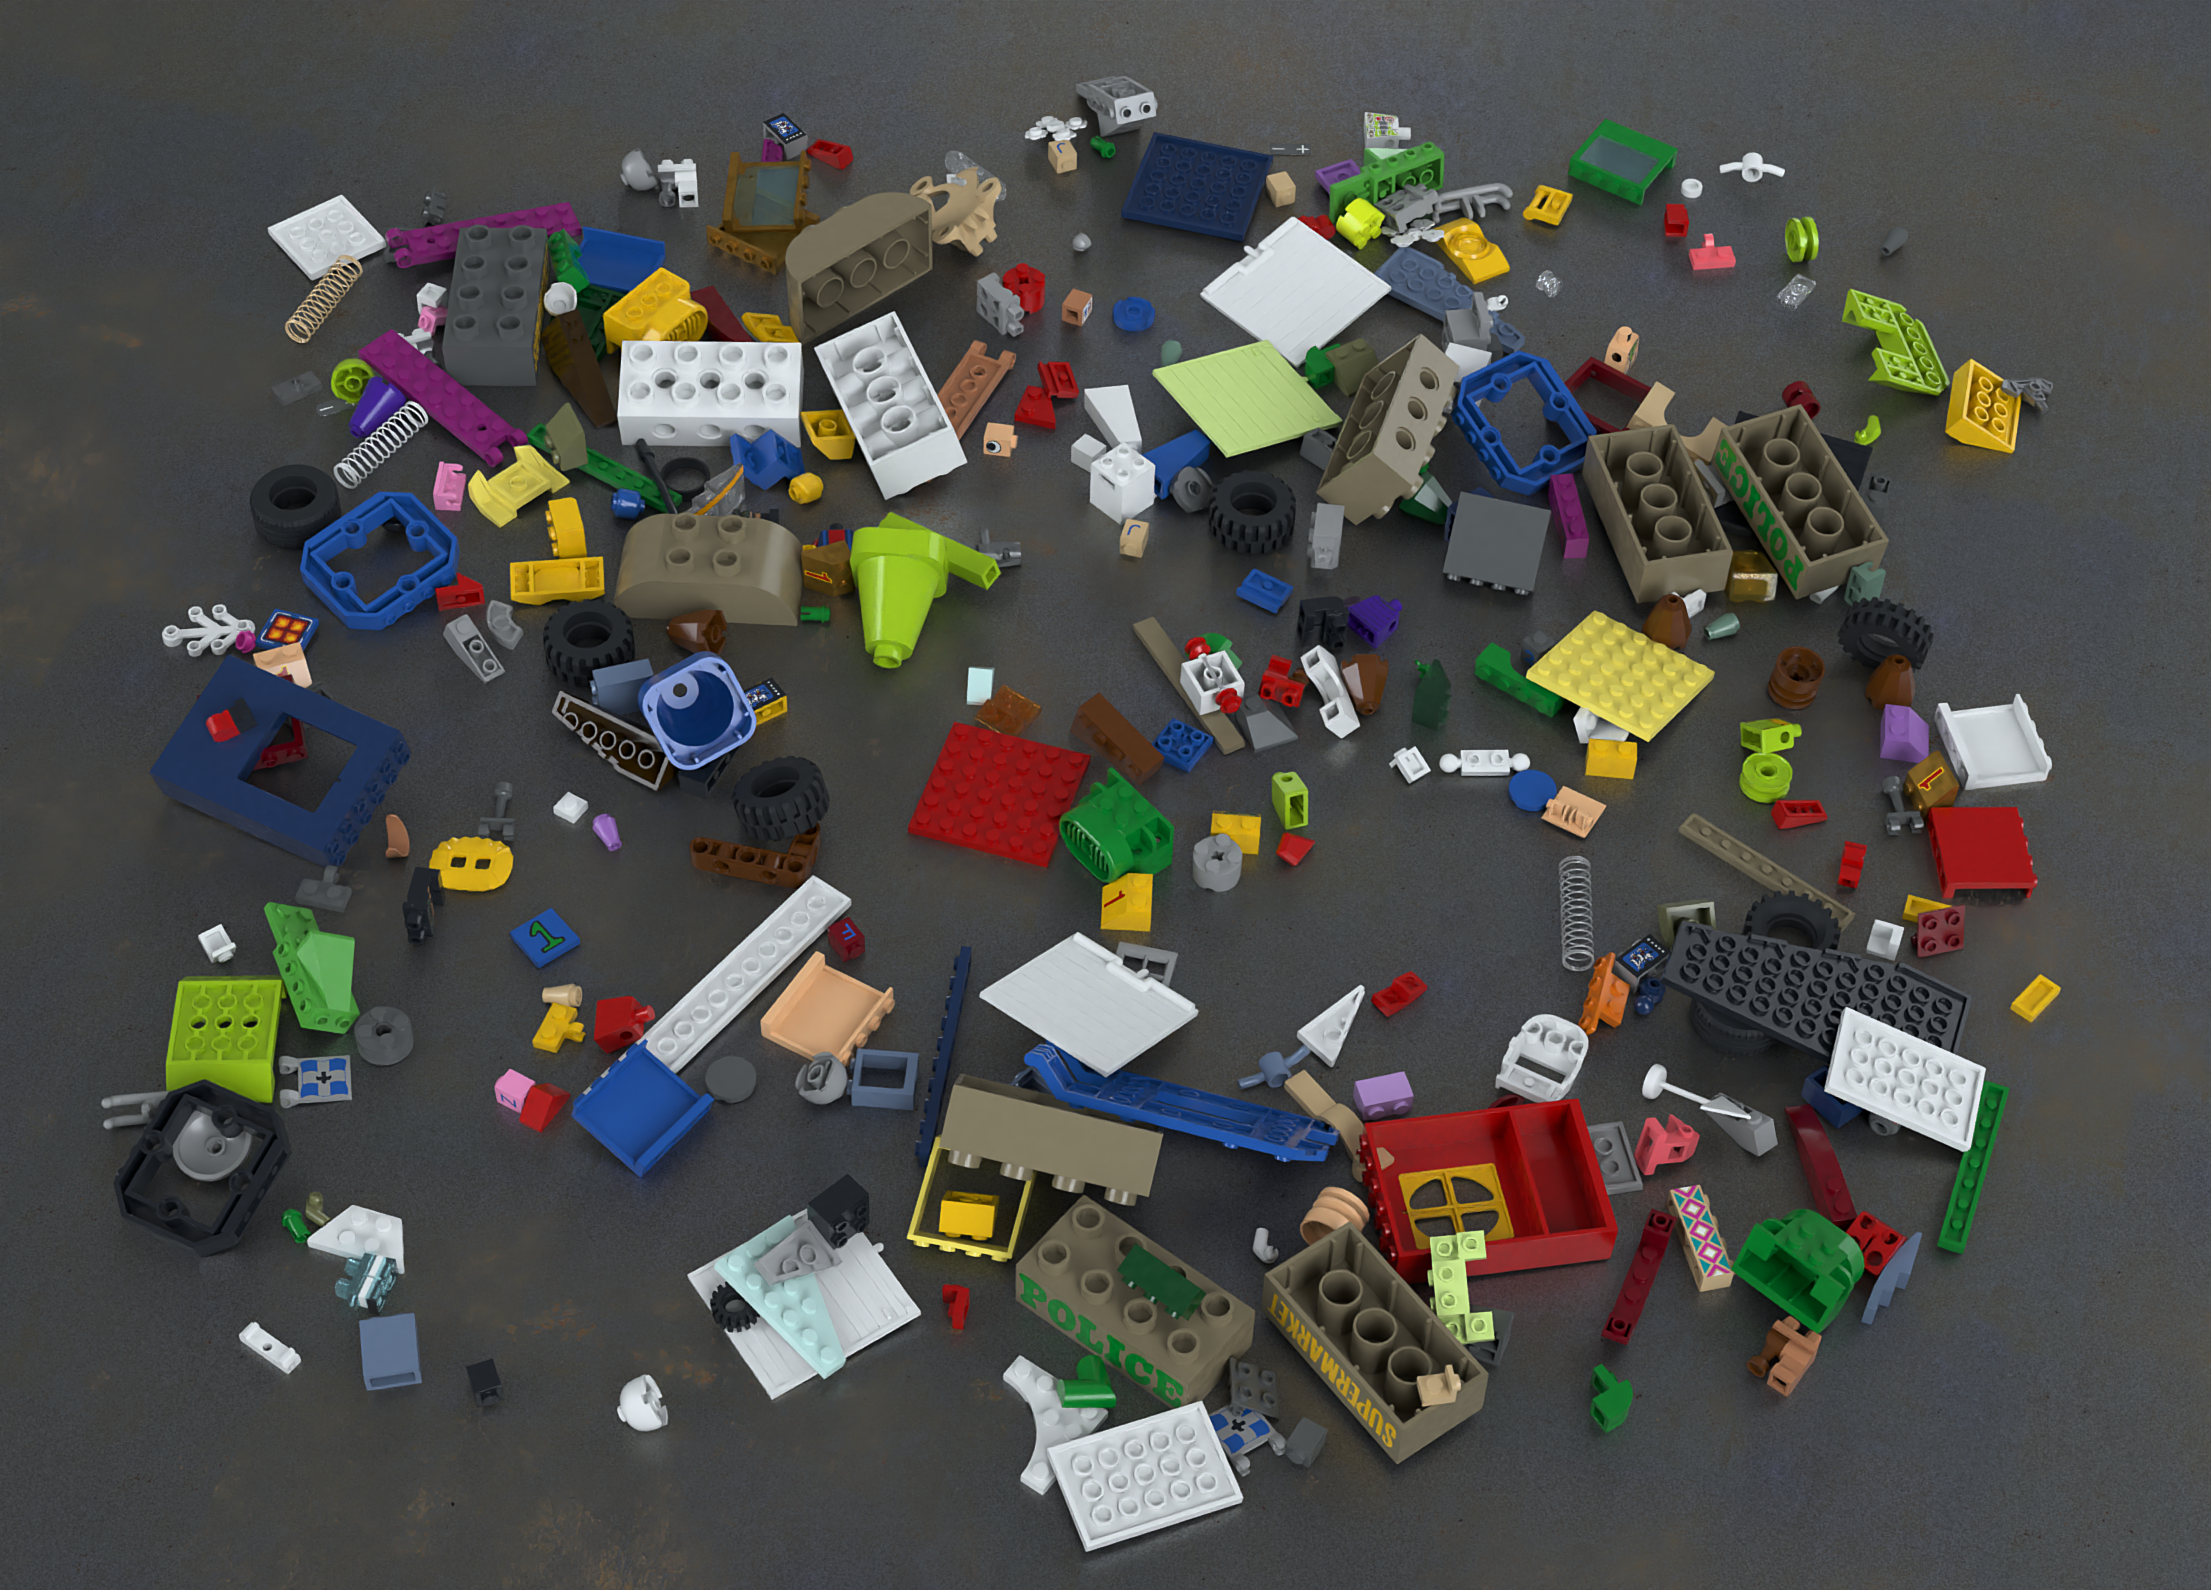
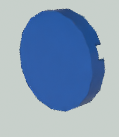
M1127 297V300L1122 301L1121 299L1113 306L1112 318L1119 328L1126 331H1142L1154 323L1155 309L1146 299Z
M1538 770L1518 772L1512 777L1508 787L1509 798L1515 802L1517 807L1526 811L1538 812L1544 810L1548 800H1554L1557 793L1556 784L1553 779L1546 773Z

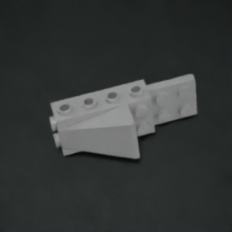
M1111 76L1075 84L1076 92L1087 98L1088 106L1098 114L1101 137L1140 129L1147 118L1156 116L1158 104L1153 91L1127 76L1118 78Z

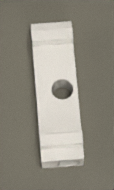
M251 1322L239 1334L240 1341L287 1374L301 1362L300 1356L295 1353L293 1348H288L261 1329L256 1322Z

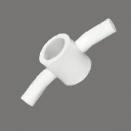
M1758 153L1746 154L1742 162L1720 165L1721 173L1735 170L1742 171V177L1749 182L1761 179L1763 172H1769L1780 177L1785 172V169L1763 164V158Z

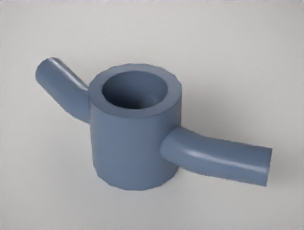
M1303 1045L1285 1059L1280 1052H1270L1264 1055L1258 1062L1261 1071L1255 1075L1237 1080L1239 1089L1260 1084L1265 1080L1268 1086L1273 1088L1284 1085V1081L1292 1076L1289 1068L1311 1052L1310 1049Z

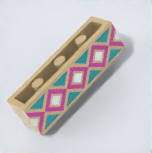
M1700 1185L1670 1190L1666 1206L1670 1215L1677 1217L1674 1226L1699 1292L1730 1287L1733 1275H1735L1730 1270L1734 1262L1732 1259L1729 1260L1726 1253V1241L1719 1235L1718 1221L1710 1212V1202L1707 1194H1703Z

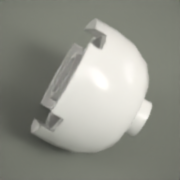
M642 1375L627 1383L621 1391L620 1406L617 1407L620 1419L623 1422L627 1421L631 1427L638 1431L647 1432L655 1430L668 1423L666 1405L661 1407L659 1401L662 1394L650 1375Z

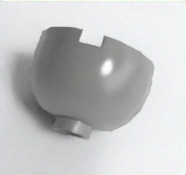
M639 147L628 153L622 160L621 167L623 173L620 176L625 185L630 184L633 189L638 191H647L659 184L649 163L643 158L645 156Z
M821 1052L812 1057L815 1060L810 1065L805 1063L801 1068L795 1085L799 1090L798 1093L806 1100L814 1104L825 1105L843 1095L848 1077L845 1066L830 1052Z

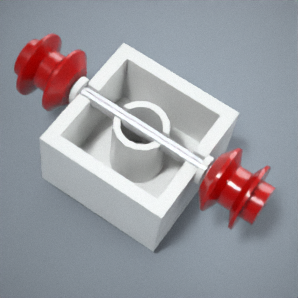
M1191 638L1184 648L1191 661L1182 663L1180 683L1199 715L1219 709L1223 713L1236 712L1244 696L1245 683L1225 650L1209 655L1211 648L1206 644L1205 638Z

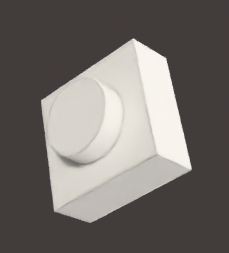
M567 792L553 807L554 814L574 824L588 809V802Z

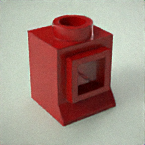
M1666 204L1663 219L1665 236L1687 237L1689 219L1684 204Z

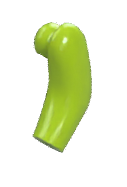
M1875 415L1868 417L1867 427L1861 433H1859V430L1855 432V443L1866 446L1880 436L1879 418Z

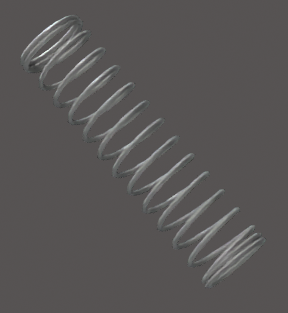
M1569 856L1559 863L1562 964L1572 971H1584L1591 968L1595 961L1593 956L1594 950L1592 949L1594 946L1592 941L1594 936L1592 934L1593 920L1591 918L1593 914L1591 911L1592 890L1590 888L1591 864L1584 857ZM1569 860H1582V861H1571V862H1568V863H1566L1565 865H1563L1564 862L1569 861ZM1571 863H1583L1588 867L1586 870L1581 868L1570 869L1566 872L1562 870ZM1573 870H1581V871H1584V872L1579 873V874H1569V873H1568V872L1573 871ZM1572 878L1586 879V881L1581 883H1573L1567 880ZM1567 882L1571 885L1565 887L1563 884ZM1574 885H1582L1587 887L1583 890L1568 889V887ZM1565 889L1570 891L1568 894L1563 893ZM1573 893H1584L1587 896L1582 898L1569 897L1568 895ZM1567 897L1572 900L1565 902L1564 898ZM1578 900L1587 902L1584 905L1578 906L1568 904L1569 902ZM1568 905L1571 906V908L1566 910L1564 906ZM1574 908L1587 909L1583 913L1569 912V910ZM1567 912L1573 915L1566 917L1564 914ZM1573 916L1587 917V919L1580 921L1571 920L1568 918ZM1569 920L1573 923L1566 925L1564 922ZM1578 923L1588 925L1584 928L1569 927L1570 925ZM1566 928H1570V929H1572V931H1569V932L1567 933V932L1565 931V929H1566ZM1575 931H1584L1588 934L1583 936H1574L1570 933ZM1567 935H1568V936H1571V937H1575V938H1571V939H1569V940H1566V939H1565V937H1566ZM1575 939L1588 940V942L1580 944L1572 943L1569 941ZM1569 943L1574 946L1567 948L1565 945ZM1574 947H1587V948H1589L1588 950H1583V949L1570 950L1571 948H1574ZM1575 953H1583L1588 955L1589 957L1585 959H1574L1569 957V955ZM1567 957L1575 961H1585L1591 958L1592 961L1587 966L1577 967L1568 964L1565 958Z

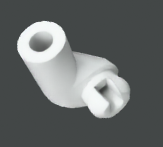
M1258 1228L1255 1233L1253 1252L1264 1263H1273L1278 1258L1279 1252L1277 1248L1272 1250L1273 1246L1267 1245L1269 1231L1265 1228Z

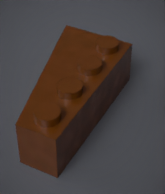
M1099 692L1078 707L1070 732L1139 785L1160 770L1165 757Z

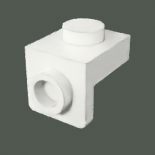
M221 924L198 935V939L212 963L217 961L223 963L234 956L233 953H235L236 945L230 941Z

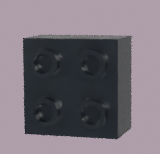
M846 1174L807 1203L808 1220H811L833 1250L843 1247L848 1239L856 1233L863 1232L868 1224H870L869 1193L849 1174Z

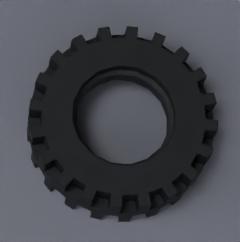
M1872 597L1871 601L1861 598L1860 602L1854 601L1852 606H1849L1838 632V637H1840L1838 642L1844 645L1842 650L1845 653L1850 652L1852 654L1850 658L1854 661H1861L1862 666H1871L1876 670L1888 656L1898 654L1905 656L1910 661L1912 671L1915 673L1916 669H1921L1926 659L1934 634L1930 632L1931 626L1924 624L1926 619L1923 616L1917 617L1915 615V610L1903 608L1904 604L1898 603V605L1892 604L1890 599L1885 598L1883 602L1879 601L1877 597ZM1873 634L1885 636L1896 643L1885 641Z
M1789 890L1788 895H1782L1781 891H1775L1773 898L1766 894L1762 896L1761 903L1755 901L1752 904L1751 910L1747 912L1742 935L1750 936V934L1767 937V933L1772 929L1791 927L1800 930L1808 936L1812 942V949L1823 951L1825 948L1837 950L1841 929H1837L1838 919H1831L1832 910L1829 907L1826 909L1821 907V900L1817 899L1813 902L1808 899L1809 894L1804 893L1802 897L1795 896V891Z

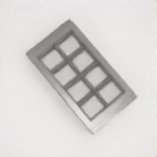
M1119 942L1115 955L1124 960L1125 956L1142 959L1143 962L1140 970L1146 969L1148 961L1166 964L1163 976L1148 973L1144 978L1152 977L1157 981H1161L1168 988L1170 987L1178 953Z

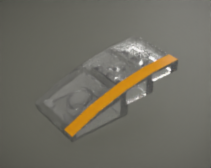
M738 463L704 483L705 492L693 498V507L685 512L706 516L732 515L733 509H737L745 498L743 464Z

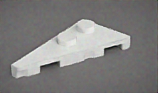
M1359 985L1297 1032V1038L1330 1067H1333L1365 994L1362 985Z

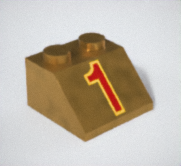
M845 540L801 552L804 587L833 597L856 591L850 564L851 551Z
M1939 750L1934 751L1909 770L1903 783L1905 795L1909 796L1912 801L1914 811H1920V817H1922L1923 822H1927L1931 807H1953L1959 789L1957 780Z

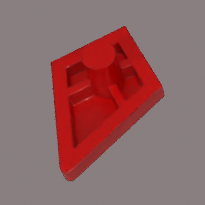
M1285 832L1275 854L1290 865L1296 866L1315 844V841Z

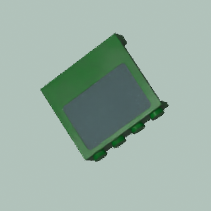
M1604 119L1570 158L1568 175L1642 205L1647 187L1664 167L1672 169L1675 166L1678 149L1613 121Z

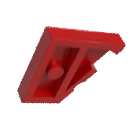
M1027 385L1014 414L1015 421L1055 430L1056 419L1051 398H1047L1044 388Z

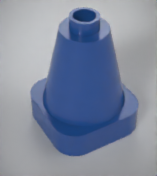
M702 651L695 653L651 677L641 686L638 694L639 708L662 751L674 766L683 770L697 769L745 743L753 735L756 728L755 713L732 669L723 658L713 652ZM682 683L686 686L684 695H674L673 688L676 684Z

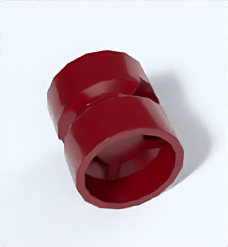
M1793 382L1782 392V399L1788 408L1801 404L1811 420L1820 412V403L1806 382Z

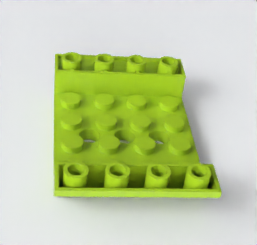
M186 976L178 982L166 1059V1091H173L206 1079L258 1103L273 1102L275 1078L272 1067L281 1000L287 997V989L282 976ZM198 1022L206 1023L201 1028H193ZM223 1022H231V1025L227 1028L219 1027ZM248 1022H257V1025L254 1027H245Z

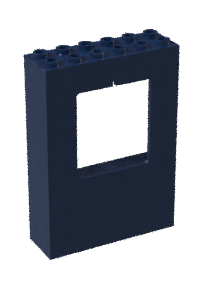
M228 654L149 773L162 793L319 866L324 868L327 865L339 867L345 862L351 846L357 843L364 826L368 825L371 821L376 807L383 802L385 793L390 785L396 782L399 771L408 763L411 751L400 730ZM243 697L258 726L226 741L215 742L206 726L207 719L212 715L223 713V711L235 706L234 701ZM288 716L357 746L338 776L340 783L334 782L318 809L313 813L245 782L260 760V754L270 745Z

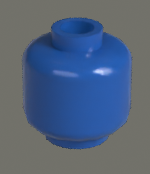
M620 488L617 493L613 492L610 510L614 511V515L618 518L634 520L639 513H643L645 500L641 499L640 492L637 490Z

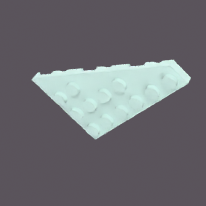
M788 1215L716 1261L714 1269L826 1379L843 1367L846 1359L814 1273L769 1286L753 1265L797 1229L794 1219Z

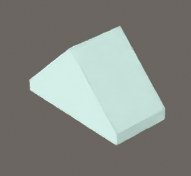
M969 667L968 705L990 706L995 668Z

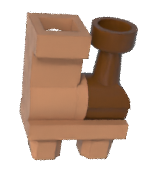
M1791 1316L1786 1317L1782 1322L1777 1320L1773 1324L1772 1329L1768 1331L1761 1353L1753 1355L1746 1363L1748 1370L1757 1377H1764L1769 1370L1768 1362L1774 1356L1780 1361L1771 1369L1767 1384L1786 1397L1790 1395L1809 1366L1814 1362L1822 1338L1821 1335L1811 1330L1805 1336L1799 1334L1797 1331L1800 1324L1798 1320ZM1777 1378L1785 1382L1787 1385L1780 1384Z

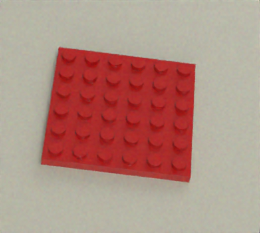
M954 722L910 820L908 833L1047 868L1061 835L1059 820L1073 806L1091 762V755Z

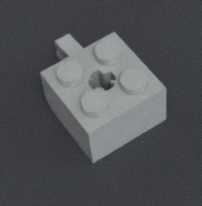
M1317 503V511L1312 512L1310 524L1315 527L1310 528L1308 542H1313V544H1308L1307 558H1311L1310 567L1332 570L1338 566L1345 506Z

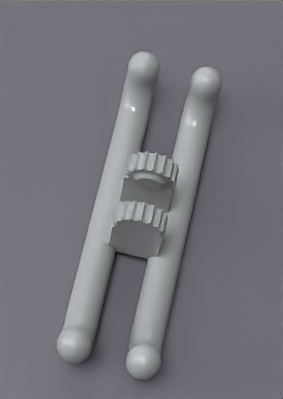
M1491 183L1441 193L1438 195L1439 201L1433 204L1434 209L1431 213V219L1437 224L1440 222V213L1462 209L1466 218L1473 219L1471 207L1475 209L1479 217H1484L1485 208L1483 205L1498 203L1503 209L1508 210L1510 203L1506 198H1511L1513 192L1505 184ZM1494 191L1502 192L1505 197L1497 194L1479 197V194ZM1460 198V201L1441 204L1444 201Z
M170 1091L116 1095L104 1098L101 1102L104 1108L142 1104V1114L108 1118L103 1122L104 1127L111 1129L119 1126L147 1124L156 1114L160 1101L165 1099Z

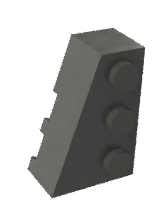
M1469 1304L1470 1313L1492 1311L1495 1340L1469 1343L1463 1346L1474 1358L1498 1366L1509 1342L1515 1312Z

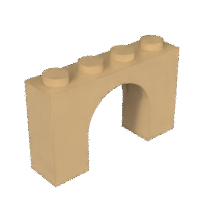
M1656 381L1633 415L1627 428L1634 430L1667 425L1664 418V410L1675 392ZM1712 417L1700 435L1695 437L1680 435L1692 463L1701 459L1708 466L1721 429L1728 427L1727 425Z

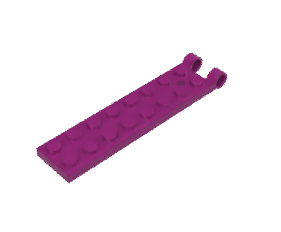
M566 202L403 232L398 228H392L386 232L385 237L391 248L408 245L409 250L401 248L394 254L397 266L408 268L412 265L455 258L460 228H469L473 225H485L489 228H513L518 225H527L532 228H547L548 240L554 232H559L563 228L571 237L582 235V228L570 203Z
M390 329L358 351L359 358L368 363L409 399L419 404L426 413L484 459L489 466L495 467L503 461V455L497 446L505 440L512 447L524 446L528 443V438L521 429H514L393 329ZM479 428H485L486 430L480 431Z

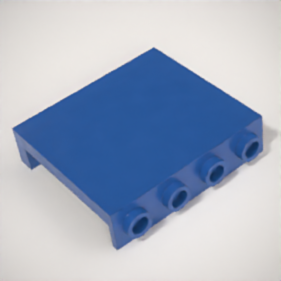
M584 226V239L580 245L582 256L577 260L587 273L590 285L627 295L662 267L666 259L665 242Z
M646 1039L639 1045L633 1044L626 1052V1057L622 1061L616 1060L608 1069L609 1073L604 1078L598 1077L586 1095L582 1093L575 1099L572 1104L574 1109L571 1115L640 1178L710 1111L714 1099L708 1093L703 1097L697 1094L647 1050L648 1041Z

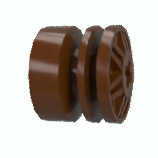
M1791 646L1784 649L1777 657L1768 682L1769 695L1775 702L1786 708L1802 709L1808 707L1814 701L1826 669L1824 661L1819 654L1809 648Z

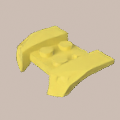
M531 445L513 447L517 462L486 481L481 471L477 470L468 484L469 496L485 517L499 528L517 517V509L548 490L553 494L570 483L569 479L551 466Z

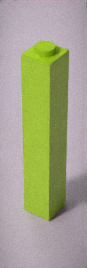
M892 512L878 526L880 528L924 530L936 533ZM938 534L946 541L949 573L988 590L1001 574L995 559Z

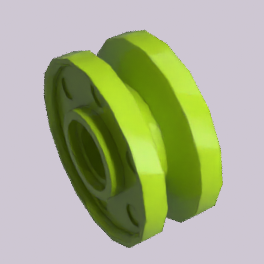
M1810 216L1802 217L1801 220L1791 218L1786 223V249L1793 263L1801 262L1803 258L1806 261L1815 260L1817 257L1819 246L1818 231L1813 218Z
M1754 753L1747 757L1743 763L1739 786L1742 792L1752 800L1761 803L1776 802L1785 798L1789 792L1792 768L1787 760L1775 753Z

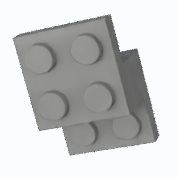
M1473 292L1471 309L1445 311L1441 341L1444 353L1449 343L1487 351V345L1491 343L1489 330L1493 328L1492 315L1488 314V301L1484 300L1482 292Z

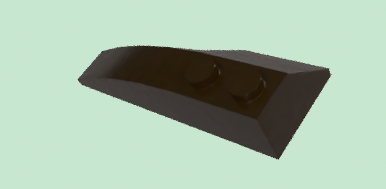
M576 309L557 315L540 335L552 371L555 375L557 374L564 387L570 391L574 400L580 404L584 413L597 429L618 423L579 310Z
M561 690L559 691L552 713L568 728L579 734L586 744L591 745L597 750L598 754L603 759H607L618 772L656 791H660L680 770L666 757L651 729Z

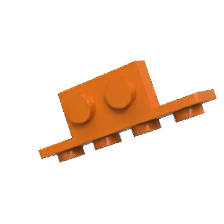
M1613 952L1608 953L1604 957H1599L1593 966L1595 969L1593 978L1589 982L1588 996L1583 1003V1015L1578 1022V1026L1587 1036L1596 1030L1599 1018L1613 1028L1621 1024L1630 985L1611 973L1616 956Z

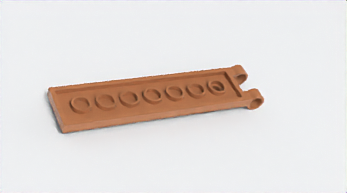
M974 340L965 356L937 394L954 428L958 441L1004 374L1014 366L1016 360L1015 353L1004 350L1000 358L995 360L984 356L987 348L986 343Z

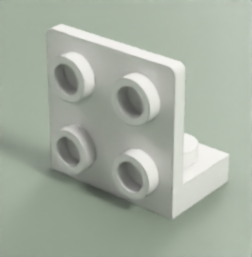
M1580 707L1573 719L1580 743H1588L1589 738L1625 741L1630 733L1590 712L1588 708Z

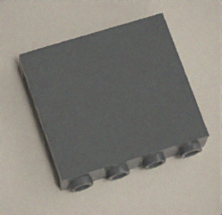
M1461 492L1443 574L1447 575V579L1460 582L1461 578L1469 579V584L1483 586V583L1492 584V589L1495 590L1515 589V594L1528 596V592L1534 593V585L1546 532L1552 514L1551 510Z

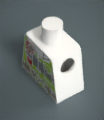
M1365 112L1363 126L1365 149H1398L1399 140H1410L1411 128L1399 127L1397 116Z

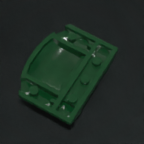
M589 284L577 293V306L575 310L578 309L596 359L599 362L606 355L607 348L603 313L620 301L626 294ZM552 315L549 324L553 321V319L556 316Z

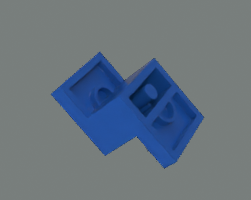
M772 429L752 443L737 433L729 438L735 471L738 473L743 465L741 475H744L754 485H758L764 490H767L784 476L791 481L794 477L805 473L801 450Z

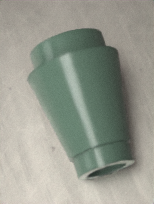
M1168 340L1162 345L1161 368L1177 364L1182 354L1180 343Z
M1725 613L1707 627H1704L1703 630L1707 639L1712 640L1736 634V631L1740 629V624L1734 613Z

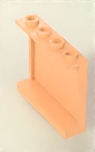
M816 951L760 1020L761 1034L763 1037L812 1061H815L812 1057L816 1054L830 1052L844 1066L848 1067L851 1064V1059L854 1058V1054L857 1052V1048L862 1049L865 1046L870 1033L876 1031L884 1015L892 1011L895 1005L893 988L889 987L885 993L876 990L825 965V955Z

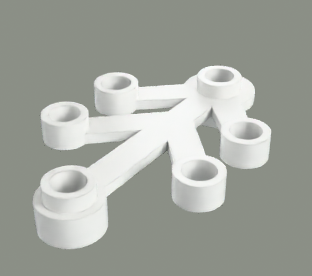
M224 605L214 606L212 613L214 619L222 620L229 626L218 625L203 615L201 607L194 606L188 611L189 618L192 622H198L205 628L179 629L174 625H170L164 629L162 637L164 644L169 647L178 646L184 638L204 637L200 641H191L187 644L188 654L192 657L199 656L211 644L212 652L216 655H221L236 641L239 632L250 630L252 633H255L256 629L252 621L237 620L228 614ZM223 635H228V636H227L226 638H224L223 640H222V639H218L219 637H221V636H223Z

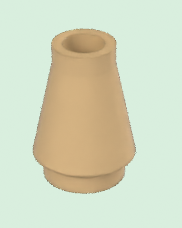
M574 983L544 988L542 999L544 1003L553 1004L554 1002L574 1008L581 1004L582 989L580 986H575Z

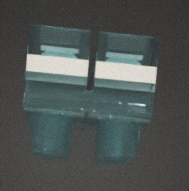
M364 1253L362 1259L349 1257L345 1265V1273L353 1276L351 1281L342 1278L338 1279L335 1286L336 1296L348 1299L349 1307L362 1306L368 1308L369 1313L380 1315L388 1298V1293H390L399 1274L396 1259Z

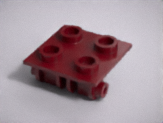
M1964 904L1918 913L1917 933L1910 938L1912 946H1917V958L1964 948Z

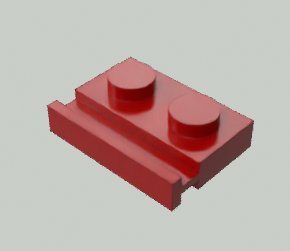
M1039 361L1037 370L1047 398H1051V395H1056L1057 398H1078L1079 389L1069 362H1048V364H1043L1042 361Z

